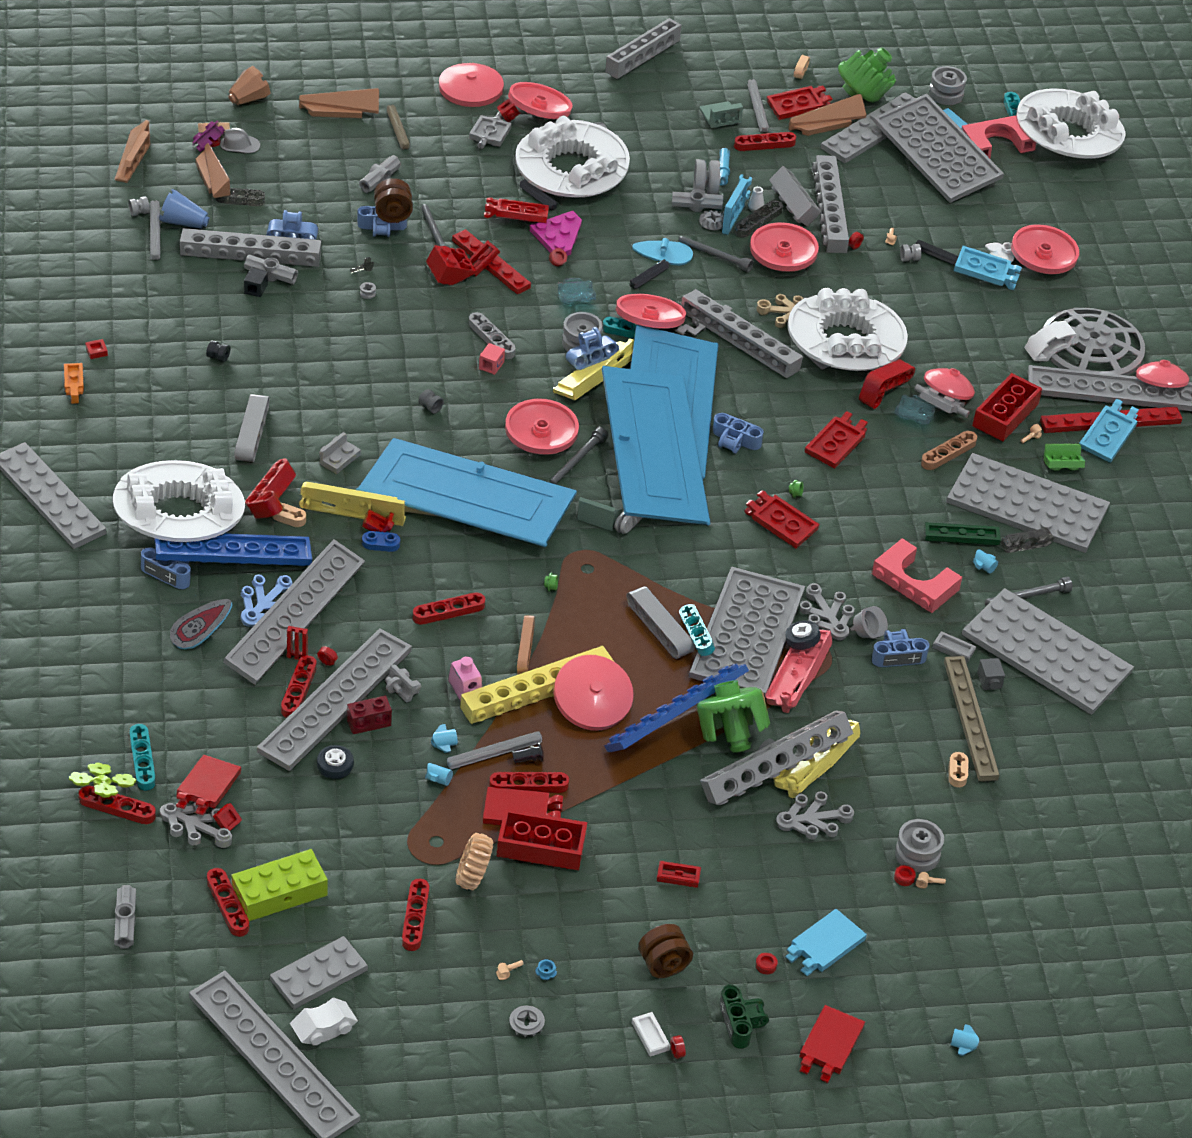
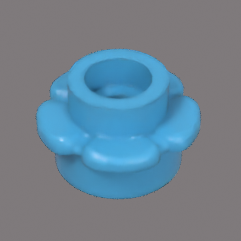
M548 959L540 961L535 970L536 974L543 980L554 978L557 974L554 962Z

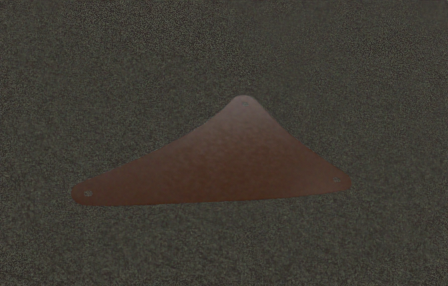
M579 550L567 555L561 566L557 594L542 637L530 659L528 671L604 646L614 662L627 673L632 683L633 702L628 714L619 724L612 728L597 731L587 730L567 720L558 709L553 696L497 715L473 750L539 731L542 735V742L540 744L544 752V761L541 762L539 758L534 762L529 760L515 764L512 752L461 766L452 777L449 785L443 789L409 832L407 845L411 854L424 863L441 865L461 858L466 844L475 833H482L492 838L493 844L498 842L501 825L483 824L487 789L490 776L493 773L562 772L569 776L568 790L563 793H549V798L555 795L563 796L562 811H560L563 812L706 742L703 738L696 704L623 750L608 753L604 746L610 742L609 738L618 733L621 735L626 732L625 728L634 723L637 725L641 722L640 719L648 714L653 715L660 706L673 703L672 699L676 696L685 695L688 693L687 690L689 688L703 684V681L689 678L691 667L697 655L696 648L690 654L678 659L673 658L629 606L626 599L627 593L643 586L647 587L688 635L689 633L679 614L681 607L687 604L694 605L706 628L709 625L715 608L667 589L600 552ZM589 564L594 567V571L586 574L581 571V567ZM787 641L784 645L772 681L776 673L778 672L786 654L790 649V646L787 644ZM828 651L817 675L812 681L831 667L832 655L830 651ZM800 684L796 687L794 693L798 691ZM765 697V703H766V707H767V709H768V708H770V707L773 706V705L767 704V702H766V697ZM724 727L716 729V736L725 732ZM522 780L514 781L516 785L524 784ZM536 780L534 783L537 785H543L545 782L542 780ZM548 809V810H547V813H550V812H552V811H554V810ZM439 836L444 840V843L440 847H433L429 843L430 838Z

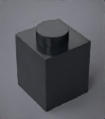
M251 267L244 279V294L261 298L268 286V271Z

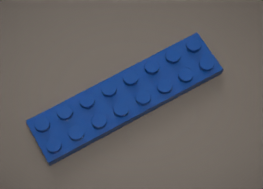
M222 534L214 538L193 542H174L154 538L156 560L298 566L310 565L312 563L309 537Z
M736 663L730 667L725 666L718 670L719 674L702 680L703 684L695 685L687 690V694H681L673 698V703L660 706L653 715L648 714L641 718V722L637 725L634 723L625 728L626 732L621 735L618 733L609 738L610 742L604 745L607 752L623 750L701 700L715 693V685L733 681L749 671L746 664L738 666Z

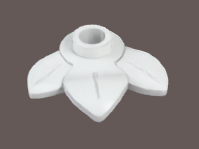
M1006 242L1003 245L1000 243H989L985 245V248L991 252V255L1010 260L1011 263L1014 260L1011 250L1012 243Z

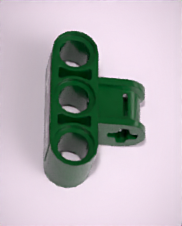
M728 984L722 988L719 1005L730 1041L736 1048H747L751 1041L752 1030L763 1027L769 1022V1017L763 1009L764 1002L759 998L744 1000L741 990L736 985Z

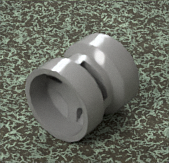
M146 196L140 197L138 200H128L132 216H138L139 213H150V206Z
M901 245L900 256L902 262L909 260L920 261V245Z

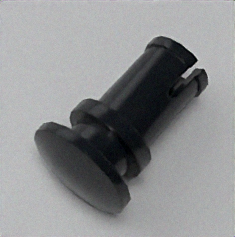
M537 742V747L531 745L527 749L512 751L514 763L529 760L534 762L539 758L543 762L544 752L540 742Z

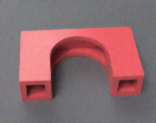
M1017 115L962 126L963 132L989 158H991L992 145L987 138L994 136L1005 137L1011 140L1020 153L1035 151L1036 142L1020 127Z
M902 538L874 561L872 575L902 593L922 608L933 613L960 590L962 576L947 567L931 580L921 581L909 577L903 570L915 561L917 547Z

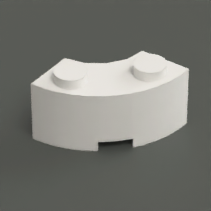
M1054 321L1039 330L1035 335H1032L1024 348L1034 361H1048L1057 351L1069 348L1076 333L1067 321Z
M332 998L319 1007L312 1009L304 1008L292 1020L290 1025L302 1043L318 1045L340 1034L348 1033L358 1020L345 1001Z

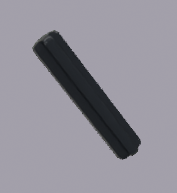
M526 179L520 181L519 186L539 202L549 205L550 210L557 208L558 203L542 190L530 184Z
M917 240L915 243L920 245L921 252L952 265L956 264L959 257L922 240Z
M663 259L631 279L630 287L636 289L668 269L669 262Z

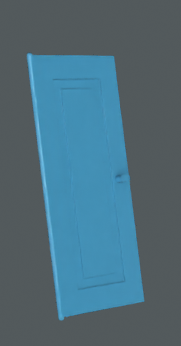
M636 325L630 369L684 376L702 479H704L718 343Z
M602 366L624 515L709 526L710 518L684 376Z
M396 438L391 440L361 485L356 488L358 491L397 497L398 500L405 501V506L543 547L547 546L548 540L577 493L576 490Z

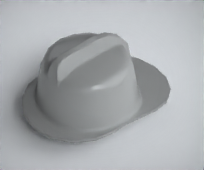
M232 128L225 130V136L221 140L220 146L226 151L254 153L259 150L260 142L256 138L248 136L243 129Z
M868 607L855 615L853 619L854 626L850 629L855 630L861 638L880 637L884 635L888 628L887 618L879 607Z

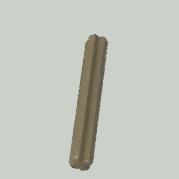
M388 105L387 113L400 147L403 150L405 148L408 149L410 143L396 107Z

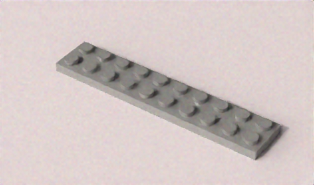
M1033 365L1028 367V381L1041 387V395L1107 403H1114L1116 399L1123 401L1122 404L1156 408L1178 407L1179 410L1192 411L1191 382L1184 387L1166 388L1145 383L1135 376Z
M333 539L224 658L223 663L256 685L286 652L288 626L306 629L363 566L365 560ZM293 632V643H294V642H295V636H294V632Z
M382 629L376 631L257 746V753L290 771L347 715V704L361 701L390 673V665L395 664L397 666L412 651V646Z
M226 971L221 972L189 992V998L317 1138H335L360 1121V1115Z

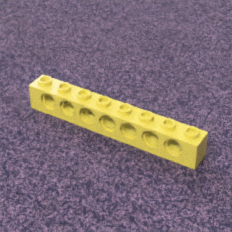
M600 646L461 694L460 708L471 724L481 722L513 709L553 697L554 683L560 669L575 657L598 655L612 661L614 660L604 646Z

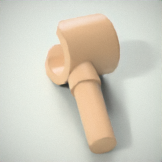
M890 228L885 243L894 245L897 236L893 235V228Z
M1038 424L1033 425L1030 428L1031 433L1021 439V443H1025L1033 437L1036 439L1040 438L1042 435L1041 427Z
M921 872L916 880V886L926 888L928 883L945 884L946 879L929 877L928 873Z
M520 960L509 965L500 963L496 971L498 979H508L510 977L509 971L524 964L523 961Z

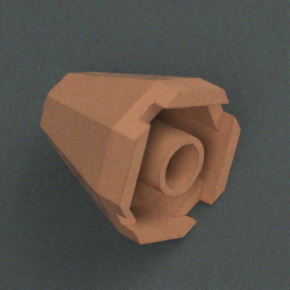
M251 66L243 71L231 87L228 97L233 104L237 105L260 100L271 94L269 84L266 80L263 81L261 79L263 77L262 73L254 66Z

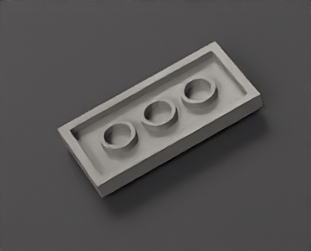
M343 936L270 974V980L294 1010L368 970V965Z

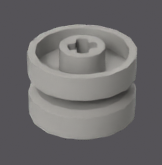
M942 66L936 68L932 72L929 89L930 97L935 102L943 105L960 103L964 97L967 76L963 71L955 67Z
M696 159L693 190L700 189L705 192V186H707V194L718 195L721 179L720 161L711 160L708 170H706V161Z
M576 312L566 317L562 336V344L565 350L568 352L570 349L580 345L578 334L581 332L586 333L591 331L593 327H597L600 334H602V321L597 316L587 312Z
M914 819L904 823L899 830L895 848V857L901 866H910L918 873L929 872L936 868L940 861L944 844L942 830L936 824L923 819Z

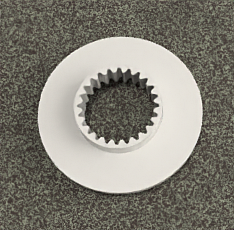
M1066 89L1038 90L1025 96L1020 101L1017 109V120L1022 130L1039 145L1062 155L1076 158L1104 157L1117 151L1125 138L1124 126L1119 120L1117 110H1109L1106 100L1099 101V95L1096 91L1080 93ZM1065 119L1066 121L1071 120L1072 123L1077 122L1078 125H1083V129H1087V132L1090 133L1087 136L1083 135L1082 138L1080 136H1069L1067 124L1059 120Z
M564 115L559 117L556 123L550 121L540 128H534L520 141L516 149V164L521 175L538 189L564 197H587L612 189L626 176L630 161L626 145L612 131L594 123L570 120ZM567 152L571 154L576 152L578 155L583 153V156H588L589 159L583 166L581 164L574 166L569 174L566 171L562 173L561 170H556V167H552V163H549L556 155L560 156L561 153L567 154Z
M823 288L818 292V295L804 298L798 302L791 310L788 319L789 334L801 351L818 362L839 369L854 371L878 369L896 361L903 354L907 344V330L901 318L883 303L869 299L867 291L864 289H857L850 293L848 289L842 288L833 293L832 289ZM842 324L844 327L846 325H849L850 328L856 327V330H862L863 334H867L864 337L856 333L849 336L835 333L830 338H826L827 334H824V329L827 330L828 326L833 327V325L839 326Z
M159 461L137 467L121 478L113 494L114 509L121 520L129 527L144 535L174 542L201 541L222 535L240 521L245 509L242 492L234 481L225 476L223 468L215 469L204 464L189 461ZM172 495L176 498L179 496L183 498L190 497V500L196 499L197 503H201L204 511L200 510L199 514L194 513V516L187 515L183 517L179 515V517H175L174 514L168 516L166 512L161 513V510H156L154 502H158V499L163 500L165 496L171 498Z

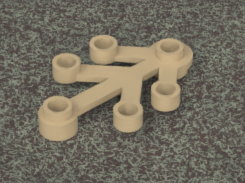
M778 294L775 303L777 305H785L786 307L771 306L768 300L762 299L757 302V311L760 315H767L769 312L787 313L782 317H777L775 321L776 327L784 328L791 310L798 302L803 300V297L794 296L792 303L785 295Z

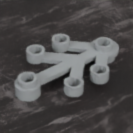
M816 583L810 584L806 589V597L811 601H816L821 610L813 608L808 601H802L799 608L800 612L811 614L808 621L815 622L821 629L831 631V636L835 640H844L849 635L847 623L854 615V607L852 605H845L842 611L843 616L838 621L836 615L841 605L845 603V593H835L834 603L830 609L821 595L822 589ZM820 618L828 620L829 623L820 621Z
M820 791L815 794L814 802L804 814L797 815L801 808L806 807L808 801L806 795L798 794L790 810L777 815L776 823L783 831L795 829L811 840L818 837L819 830L825 832L829 837H835L838 833V825L835 823L826 824L820 820L837 818L841 823H850L853 820L854 810L850 805L845 804L839 807L838 810L817 812L827 802V794ZM806 822L810 824V826L806 827L801 823Z
M194 802L193 806H186L185 809L178 808L173 803L165 804L160 808L162 819L170 824V834L172 836L179 837L183 834V825L178 823L177 820L185 824L190 845L200 844L201 834L196 832V829L215 837V844L218 847L226 848L231 845L232 834L228 829L222 828L218 830L204 823L216 822L213 815L220 809L212 810L211 814L188 816L186 814L195 813L198 808L196 802Z

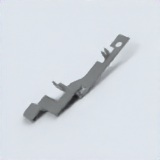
M724 305V307L728 310L732 309L731 307ZM693 317L692 322L696 326L695 329L685 324L684 326L680 325L676 332L684 335L687 331L696 335L701 330L705 331L706 326L699 323V320Z

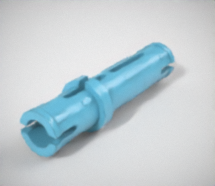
M722 148L719 152L720 185L722 186L728 183V176L730 175V150L727 148Z

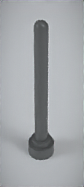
M426 204L422 205L421 209L437 245L449 247V245L444 244Z
M679 237V242L737 264L745 272L749 273L753 267L754 261L750 258L740 259L687 237Z
M597 427L592 432L591 439L551 478L550 483L557 484L596 444L603 443L608 438L607 431L602 427Z
M1063 577L1057 583L1014 592V594L1020 598H1026L1057 590L1066 593L1072 591L1073 586L1070 577ZM995 597L986 599L985 604L988 605Z

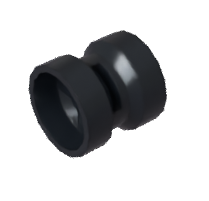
M211 340L208 344L206 355L207 357L217 358L219 361L226 362L230 355L231 347L230 345H221L219 342Z

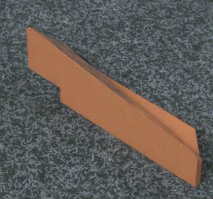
M379 89L300 95L299 108H306L308 113L314 117L362 118V112L379 114Z
M858 94L793 117L789 121L788 129L790 131L798 129L802 131L803 135L809 136L849 127L852 123L851 120L866 118L862 96Z
M145 120L131 130L115 177L116 181L128 183L150 146L148 120Z
M207 143L205 150L196 158V166L209 194H213V198L229 196V177L209 143Z

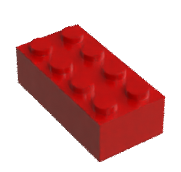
M1011 373L976 409L972 426L1004 441L1039 404L1042 388Z
M505 809L496 856L579 870L586 838L587 822Z

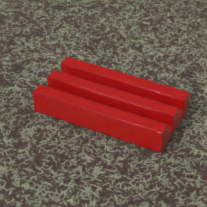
M488 240L469 259L476 270L475 276L500 253L499 249Z
M288 626L287 658L295 656V659L299 660V657L308 655V629ZM293 632L295 636V650H293ZM299 633H302V652L299 651Z
M660 861L657 882L698 888L701 867Z

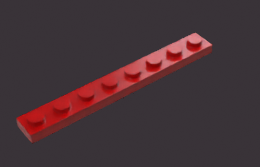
M1178 407L1139 409L1136 427L1181 424L1183 418ZM1120 410V412L1123 413V414H1125V415H1127L1128 412L1130 411V410ZM1101 412L1041 416L1040 423L1044 433L1089 430Z

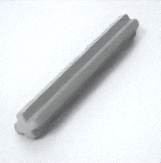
M749 79L747 85L760 132L767 133L769 126L755 79Z
M157 200L150 202V255L152 260L160 259V205Z
M539 731L455 755L447 758V765L449 769H454L535 745L537 742H542V735Z

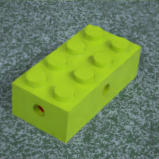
M312 849L232 874V887L249 921L328 896V879Z

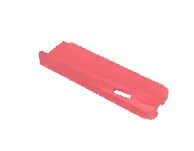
M820 630V641L809 649L796 650L790 647L765 695L767 704L782 706L784 713H789L790 709L797 705L803 692L817 675L832 645L831 631ZM800 684L798 691L794 693V690Z

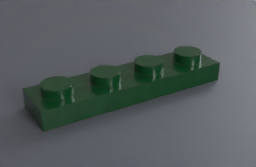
M925 522L924 525L925 541L1000 545L1001 541L1000 529L996 526Z

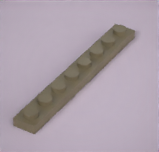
M964 656L945 657V668L978 781L998 780V768Z

